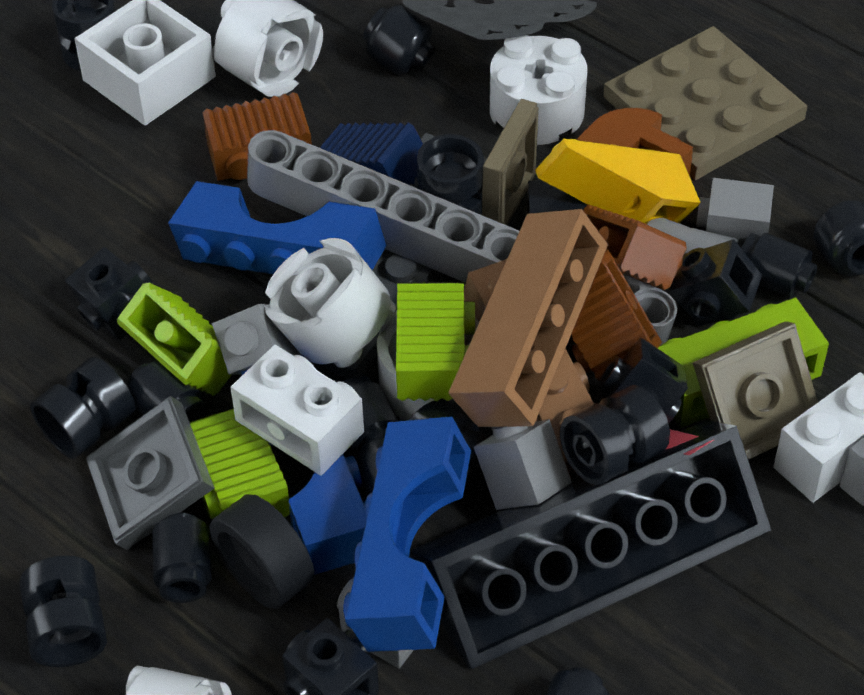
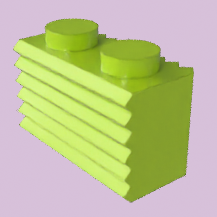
M151 283L142 284L117 318V324L185 386L189 384L200 391H205L207 394L210 393L212 396L217 394L231 375L228 373L213 326L209 324L208 320L203 319L201 314L196 313V309L189 307V303L182 301V297Z
M397 283L396 383L397 398L399 400L405 401L409 398L412 401H416L420 398L427 401L432 398L438 401L443 398L449 401L453 399L448 392L469 345L464 344V335H474L475 302H464V283Z
M234 409L190 422L215 487L202 497L209 519L218 516L246 494L257 495L266 500L284 517L290 514L288 487L278 462H276L275 455L272 453L271 446L268 441L237 422Z

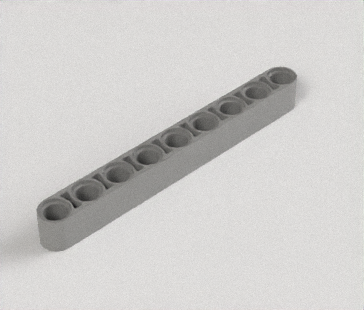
M274 130L262 131L250 139L248 145L247 181L252 192L305 216L316 212L328 202L375 208L387 245L386 250L466 283L469 272L507 259L518 236L519 230L285 133ZM623 274L660 337L661 345L668 341L677 313L674 299L659 288Z

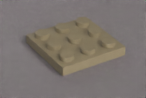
M714 26L604 83L603 95L616 109L643 108L662 114L661 131L677 137L682 142L693 147L690 177L693 180L703 177L803 121L808 106Z

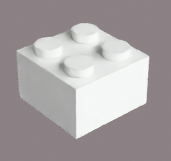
M132 0L74 38L83 81L145 126L216 77L210 34L161 0Z

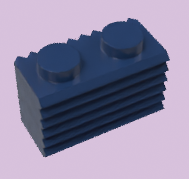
M371 122L369 125L365 123L361 125L347 123L346 126L340 123L320 148L410 185L414 184L415 178H417V155L423 143L415 127L409 122L406 125L401 122L399 125L395 123L389 125L386 122L383 125L380 123L374 125Z

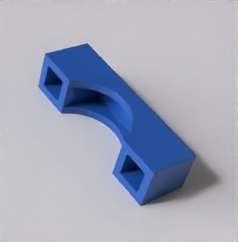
M198 181L193 185L168 222L183 259L197 263L204 262L233 267L238 270H250L274 274L287 258L302 248H305L309 254L324 248L320 241L328 238H339L348 241L371 270L374 269L387 246L375 208L328 202L311 215L296 221L279 224L264 223L250 217L240 188Z
M342 454L322 476L314 472L308 484L288 500L291 526L307 548L314 566V575L355 563V549L357 544L362 542L367 518L365 512L366 501L361 500L357 490L362 488V479L354 456L345 458L344 454Z
M453 417L388 422L383 446H380L377 450V475L373 493H370L366 499L365 512L367 521L362 542H359L355 549L356 572L352 590L346 594L343 605L347 626L353 630L367 652L435 649L445 596L423 562L409 558L414 536L426 519L443 506L463 498L471 450Z

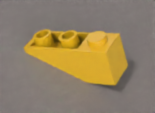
M563 138L535 169L539 179L578 200L645 224L656 218H665L680 224L701 203L680 154Z

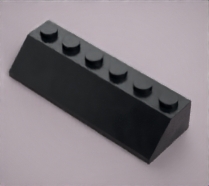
M709 420L702 421L680 431L699 437L665 449L662 453L641 464L628 465V471L603 484L593 485L578 476L571 479L572 483L539 505L503 509L411 550L413 559L426 565L445 596L440 622L467 667L474 669L771 531L737 426ZM711 440H714L709 444L705 445L704 447L700 448L696 452L692 453L691 455L684 454L696 447H699Z

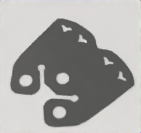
M402 0L404 6L408 9L482 40L514 38L540 31L545 23L576 20L590 14L597 7V3L590 0H493L494 3L480 4L474 0H454L453 5L455 7L444 6L448 0ZM572 5H583V6H579L580 9H575V7L572 6ZM555 13H562L559 16L554 17ZM514 25H528V26H524V27L522 26V27H520V29H516V27H515ZM489 31L503 32V33H492V34L487 35V33H488Z

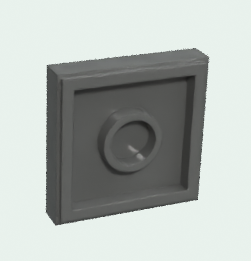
M172 396L86 457L114 542L126 550L151 534L153 528L159 522L172 514L182 512L215 488L183 404Z

